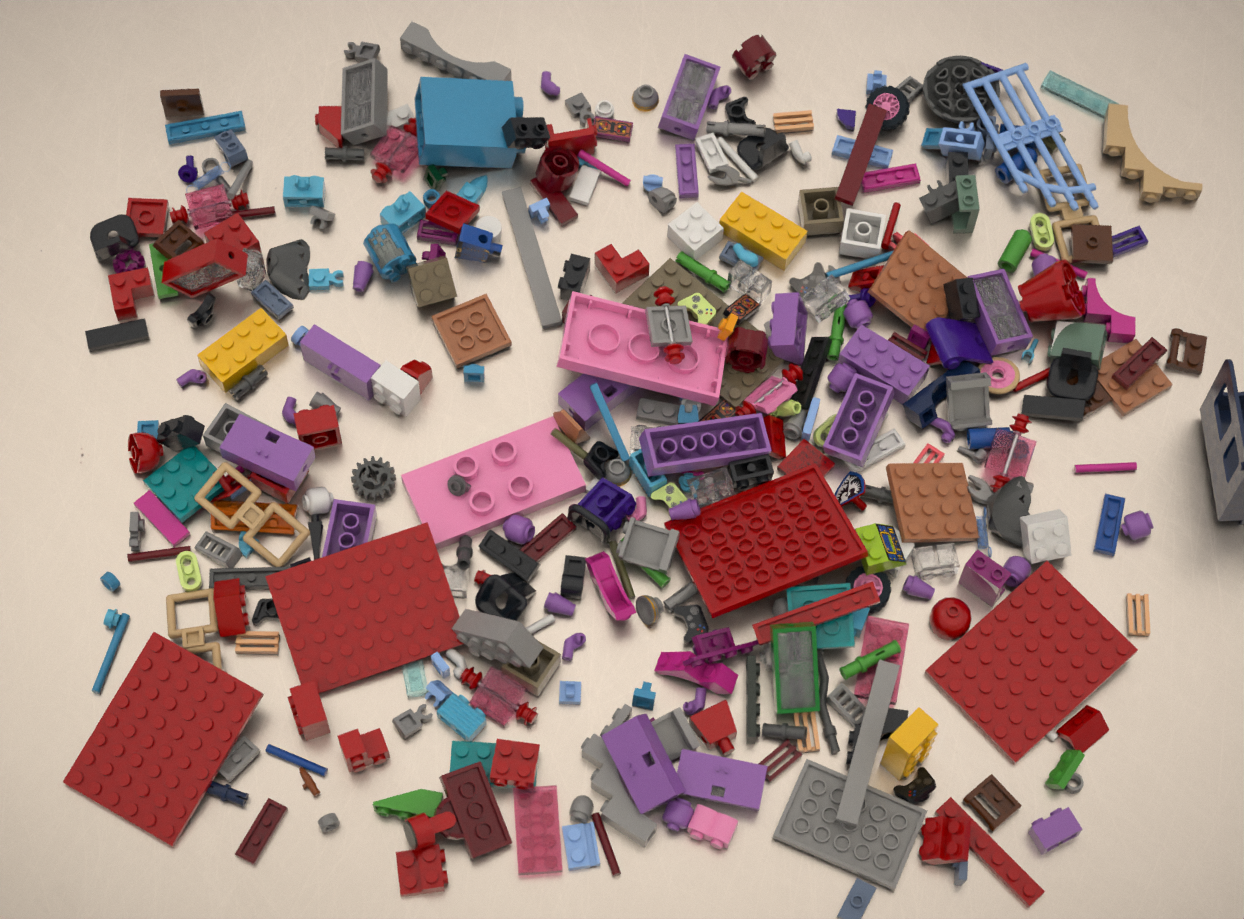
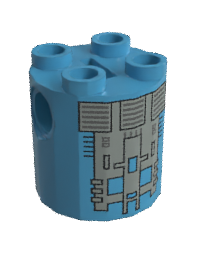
M396 224L378 225L364 239L363 245L383 279L396 282L401 278V275L407 273L405 266L416 263L415 255Z

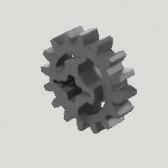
M374 456L371 457V461L363 458L364 463L357 462L358 469H352V474L354 475L351 477V482L354 483L352 485L353 489L357 490L358 496L364 494L365 500H368L370 496L373 498V501H376L377 496L384 499V493L390 495V488H395L396 474H394V467H390L389 461L383 463L382 457L378 461H375Z

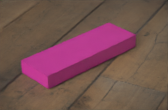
M915 163L865 172L861 186L863 193L919 184L921 178Z
M150 490L134 502V506L173 547H176L190 535L187 528Z

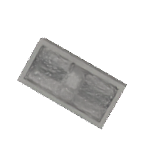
M376 58L342 68L341 135L353 145L387 135L388 69Z

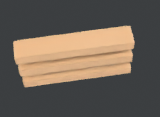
M811 110L773 113L776 133L814 130Z
M1127 593L1128 635L1149 636L1148 594L1132 595V593ZM1132 600L1135 601L1137 630H1133ZM1140 601H1143L1144 631H1142Z
M246 631L245 634L236 635V654H278L279 632ZM241 638H275V640H274V639H241ZM241 645H274V648L241 647Z
M815 711L793 713L794 726H800L798 716H802L803 726L807 727L806 747H803L802 739H796L798 752L820 751ZM807 715H810L814 739L813 747H811Z

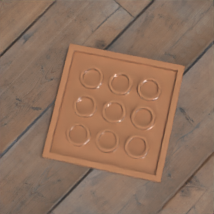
M908 230L899 241L868 293L911 328L915 324L927 331L925 326L930 320L938 317L946 318L949 313L943 284L955 279L967 278V276Z
M889 463L886 466L902 543L977 541L980 538L971 495L967 489L968 482L963 463Z

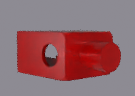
M727 700L690 716V727L709 750L719 746L724 756L735 750L731 740L736 738L737 729Z

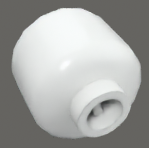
M325 487L307 489L305 495H302L303 509L308 511L310 515L328 513L331 505H333L332 492L329 493Z

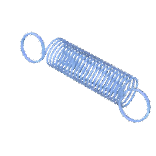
M218 166L214 167L205 176L202 175L195 180L193 184L196 183V187L200 190L203 185L206 186L214 178H218L219 174L222 175L228 171H223Z
M984 507V516H976L977 526L979 527L977 530L980 532L978 533L980 538L977 539L979 549H985L983 546L988 548V555L991 558L992 550L989 547L986 526L987 511L986 507Z

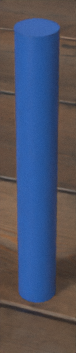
M268 744L265 752L319 775L325 776L328 768L271 744Z

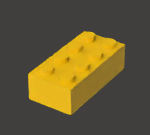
M742 191L719 220V224L724 228L723 234L737 243H741L742 246L763 257L783 271H785L806 243L807 230Z
M260 308L200 352L197 357L203 370L226 393L237 385L244 375L250 374L258 365H264L288 347L289 344L286 333Z
M918 707L889 737L880 764L898 781L903 777L908 778L914 772V767L918 761L923 763L929 756V751L935 742L934 738L938 735L936 730L939 724Z

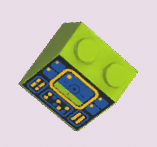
M874 523L855 528L868 551V557L861 559L866 576L906 565V560L893 526Z

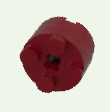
M759 35L750 37L741 44L743 48L739 52L736 49L732 54V59L749 80L757 77L758 72L763 69L764 71L771 69L774 66L773 60L777 56L763 35L761 37Z
M561 146L548 147L544 150L535 172L537 180L550 193L565 191L573 185L578 172L579 159L569 149L566 151L561 149Z
M743 327L734 328V332L728 337L725 362L727 364L729 362L734 370L744 373L755 372L757 368L763 369L766 364L768 350L766 333L761 330L754 331Z

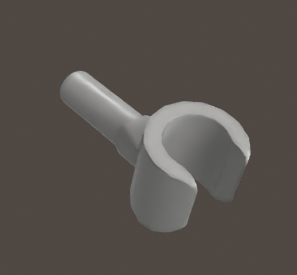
M962 446L958 447V451L972 457L977 464H981L987 459V452L984 449L980 448L975 453Z

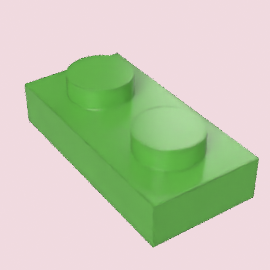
M1067 749L1061 755L1057 766L1050 772L1045 784L1050 789L1064 790L1085 757V754L1080 750Z

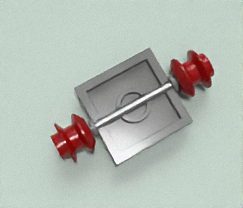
M662 286L653 294L655 298H658L655 300L657 307H646L645 310L651 347L666 346L663 349V352L668 354L665 357V361L670 362V364H679L685 358V354L681 353L684 349L683 346L691 345L693 342L686 305L670 306L675 302V298L671 296L674 291L667 286Z

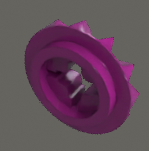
M133 249L117 254L113 260V268L116 273L145 267L143 255L140 251L137 252ZM131 258L133 263H130L127 268L125 262Z

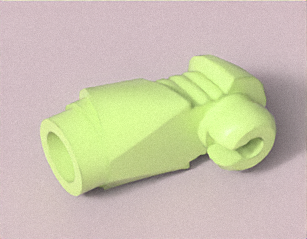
M791 399L781 403L774 412L768 415L776 418L780 415L782 417L796 415L801 411V404Z

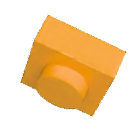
M731 313L726 319L723 318L718 325L720 331L717 338L722 341L726 340L733 332L738 316Z

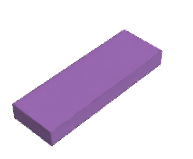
M675 144L679 198H698L695 144Z

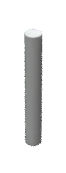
M246 160L226 195L228 199H234L253 166L252 160Z

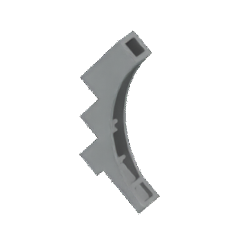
M624 704L622 709L618 708L612 716V723L610 726L606 725L603 728L600 736L628 721L632 715V707ZM594 733L591 738L587 737L584 740L581 749L582 757L598 767L590 778L592 780L591 788L610 800H606L600 809L602 812L601 819L645 848L656 832L657 824L644 814H640L638 808L624 790L617 766L602 737Z

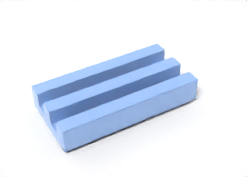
M812 398L801 440L805 439L808 442L810 440L821 400L819 398Z

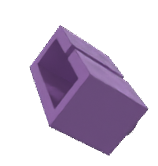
M1067 807L1063 810L1058 808L1052 811L1050 817L1045 820L1042 817L1031 823L1032 826L1028 833L1041 855L1058 847L1059 842L1064 844L1079 836L1082 827L1070 808Z

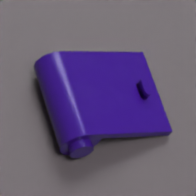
M938 317L926 324V330L944 368L955 369L963 360L986 364L993 363L976 323Z

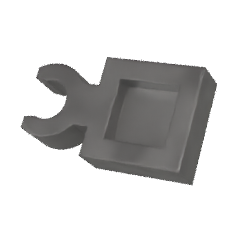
M348 42L347 45L352 50H344V54L347 58L355 57L356 61L363 62L377 58L381 49L379 44L361 42L360 46H357L354 42Z
M582 92L565 100V105L573 118L580 117L582 127H586L585 119L591 118L592 123H594L595 117L593 113L589 112L591 111V106Z
M130 512L129 547H131V551H140L141 531H145V521L141 519L139 512Z
M426 704L420 705L415 713L410 708L393 718L392 723L404 739L422 729L423 725L421 722L431 720L432 713L428 715L421 713L426 709Z

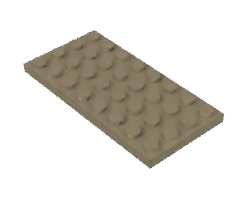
M671 258L622 302V304L642 309L657 307L655 300L658 298H655L653 294L662 286H667L674 291L671 296L675 298V302L670 306H678L679 301L694 293H700L716 309V316L708 325L717 328L723 318H727L723 315V312L729 306ZM687 311L689 321L698 323V319L694 318L690 311ZM747 320L742 322L739 326L735 324L734 327H743L745 329H750L754 331L758 330ZM768 346L766 364L761 370L757 368L752 373L739 372L734 370L729 362L728 364L724 362L719 398L725 400L733 408L741 406L744 399L769 379L787 360L776 357Z

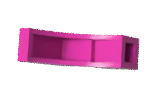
M1087 278L1085 285L1081 287L1086 309L1085 314H1083L1084 322L1105 324L1108 342L1128 344L1133 341L1136 335V317L1127 316L1112 309L1100 296L1096 286V278Z
M603 551L585 558L591 579L598 586L605 609L617 621L629 619L631 615L636 613V610L616 575L610 556Z
M691 651L661 652L654 670L659 675L675 676L692 681L711 690L715 694H732L738 674L723 663L705 662V664L693 668L692 664L683 665V661L697 656Z

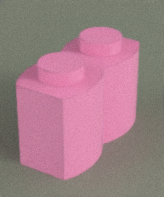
M698 804L688 825L687 832L696 840L702 841V839L710 841V845L717 849H728L738 826V820Z

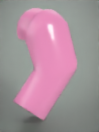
M636 497V509L631 515H626L628 522L631 517L640 521L646 516V497Z

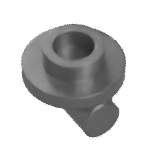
M453 475L447 483L449 491L455 496H461L471 488V485L459 475Z

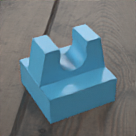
M680 405L678 424L699 422L697 405L692 406L691 413H686L684 410L685 406Z
M644 681L642 689L635 688L632 706L653 710L656 692L651 691L652 683Z

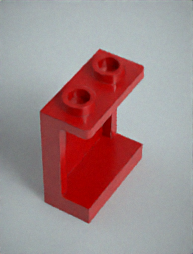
M591 118L587 119V128L556 134H554L552 124L547 125L550 139L545 143V149L551 146H561V149L566 151L569 149L576 156L581 149L590 155L594 154V147L597 146L596 124L592 125Z

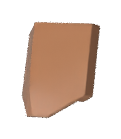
M564 409L553 413L558 426L574 443L585 442L591 438Z

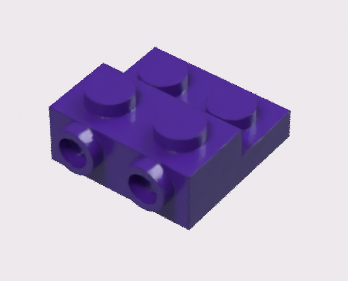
M602 477L578 505L583 506L602 519L608 525L611 532L613 529L617 530L621 526L622 519L626 515H631L634 512L636 502L632 494Z

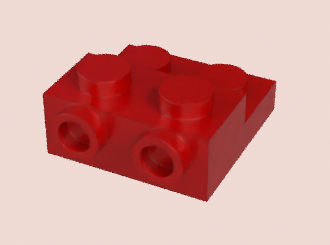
M497 739L490 783H494L495 786L499 787L513 785L521 790L534 788L540 744Z
M967 816L925 818V824L921 827L924 841L923 845L919 848L922 861L931 865L968 861L971 818Z
M439 844L430 845L419 850L396 852L401 897L445 891L444 884H448L447 870L442 871V863L446 862L444 849L440 850Z

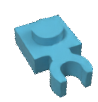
M329 268L309 269V289L330 290V285L332 284L336 287H343V280H336L338 277H344L343 271L337 270L330 273Z

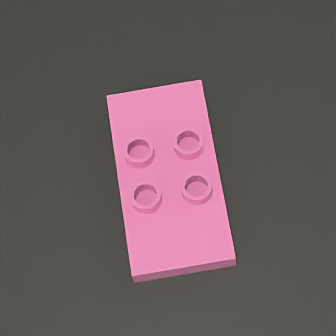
M572 291L556 367L713 406L716 405L720 395L728 337L725 341L717 338L720 331L717 327L689 321L693 342L691 345L683 346L684 349L681 353L685 354V358L681 363L670 364V362L665 361V357L668 354H665L663 349L666 346L651 347L645 314L646 309Z
M553 416L401 475L403 486L420 524L428 522L437 550L459 542L460 537L464 535L472 537L500 526L512 515L525 516L586 492V484L569 448L550 434L554 428L560 431ZM453 475L463 477L471 485L470 490L461 496L453 495L447 486L449 478Z

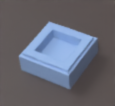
M438 652L431 655L432 665L442 678H447L450 675V667Z

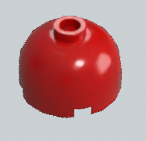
M135 432L129 435L128 451H131L132 458H129V462L133 472L141 474L155 469L160 462V457L164 454L162 444H159L153 435L146 432Z
M946 597L939 600L932 607L929 616L933 633L947 641L962 638L968 632L972 622L971 611L968 605L961 599Z

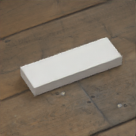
M894 428L875 439L863 468L846 461L844 462L851 472L859 473L903 449L906 444Z

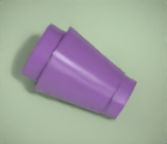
M358 261L357 265L354 266L353 290L364 292L374 272L371 263Z
M690 498L669 508L671 520L692 519L701 515L697 499L692 500Z
M908 575L902 588L908 595L931 600L935 592V588L916 575Z
M549 592L543 608L548 609V612L572 616L576 604H573L556 592Z

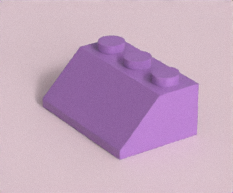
M799 292L775 294V301L771 304L773 319H770V330L772 332L771 336L768 337V346L776 357L802 365L808 312Z

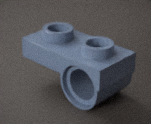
M988 116L998 133L999 125L996 124V116ZM979 118L975 131L982 133L985 143L983 149L984 158L991 159L992 152L996 153L997 148L987 129H983L985 126L981 118Z
M232 129L214 136L216 144L231 167L248 160L246 149Z

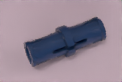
M214 781L206 792L220 797V800L224 802L228 800L242 807L246 805L244 801L248 800L249 797L248 793L233 789L231 785H222Z

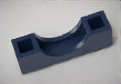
M963 360L957 368L946 371L903 403L907 419L920 428H925L938 418L936 406L942 399L947 397L946 377L980 373V369Z

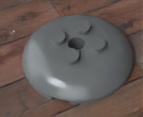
M957 55L943 58L936 62V65L929 69L925 75L923 82L924 98L930 109L947 121L953 123H960L961 121H964V123L976 122L980 117L962 84L994 74V71L991 68L988 69L981 64L982 61L973 57ZM997 80L991 82V85L999 98L1000 84ZM983 85L974 88L987 115H989L995 107Z

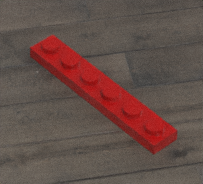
M872 581L755 623L752 626L759 646L771 642V624L813 622L817 626L878 604L880 599Z
M951 797L934 813L936 816H945L947 818L964 816L971 818ZM971 818L969 849L1029 908L1045 891Z

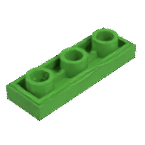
M149 244L158 298L179 296L177 290L161 283L164 262L168 259L156 250L153 244Z

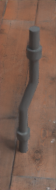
M822 649L817 650L818 671L821 678L819 712L824 725L823 733L825 738L828 739L831 752L837 753L840 751L836 739L837 731L835 726L832 725L826 705L829 675L823 659L824 651Z

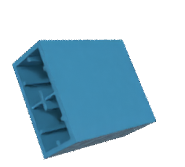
M420 77L414 97L419 165L512 168L516 154L525 153L526 148L520 150L508 148L502 126L510 117H523V98L514 97L513 81Z

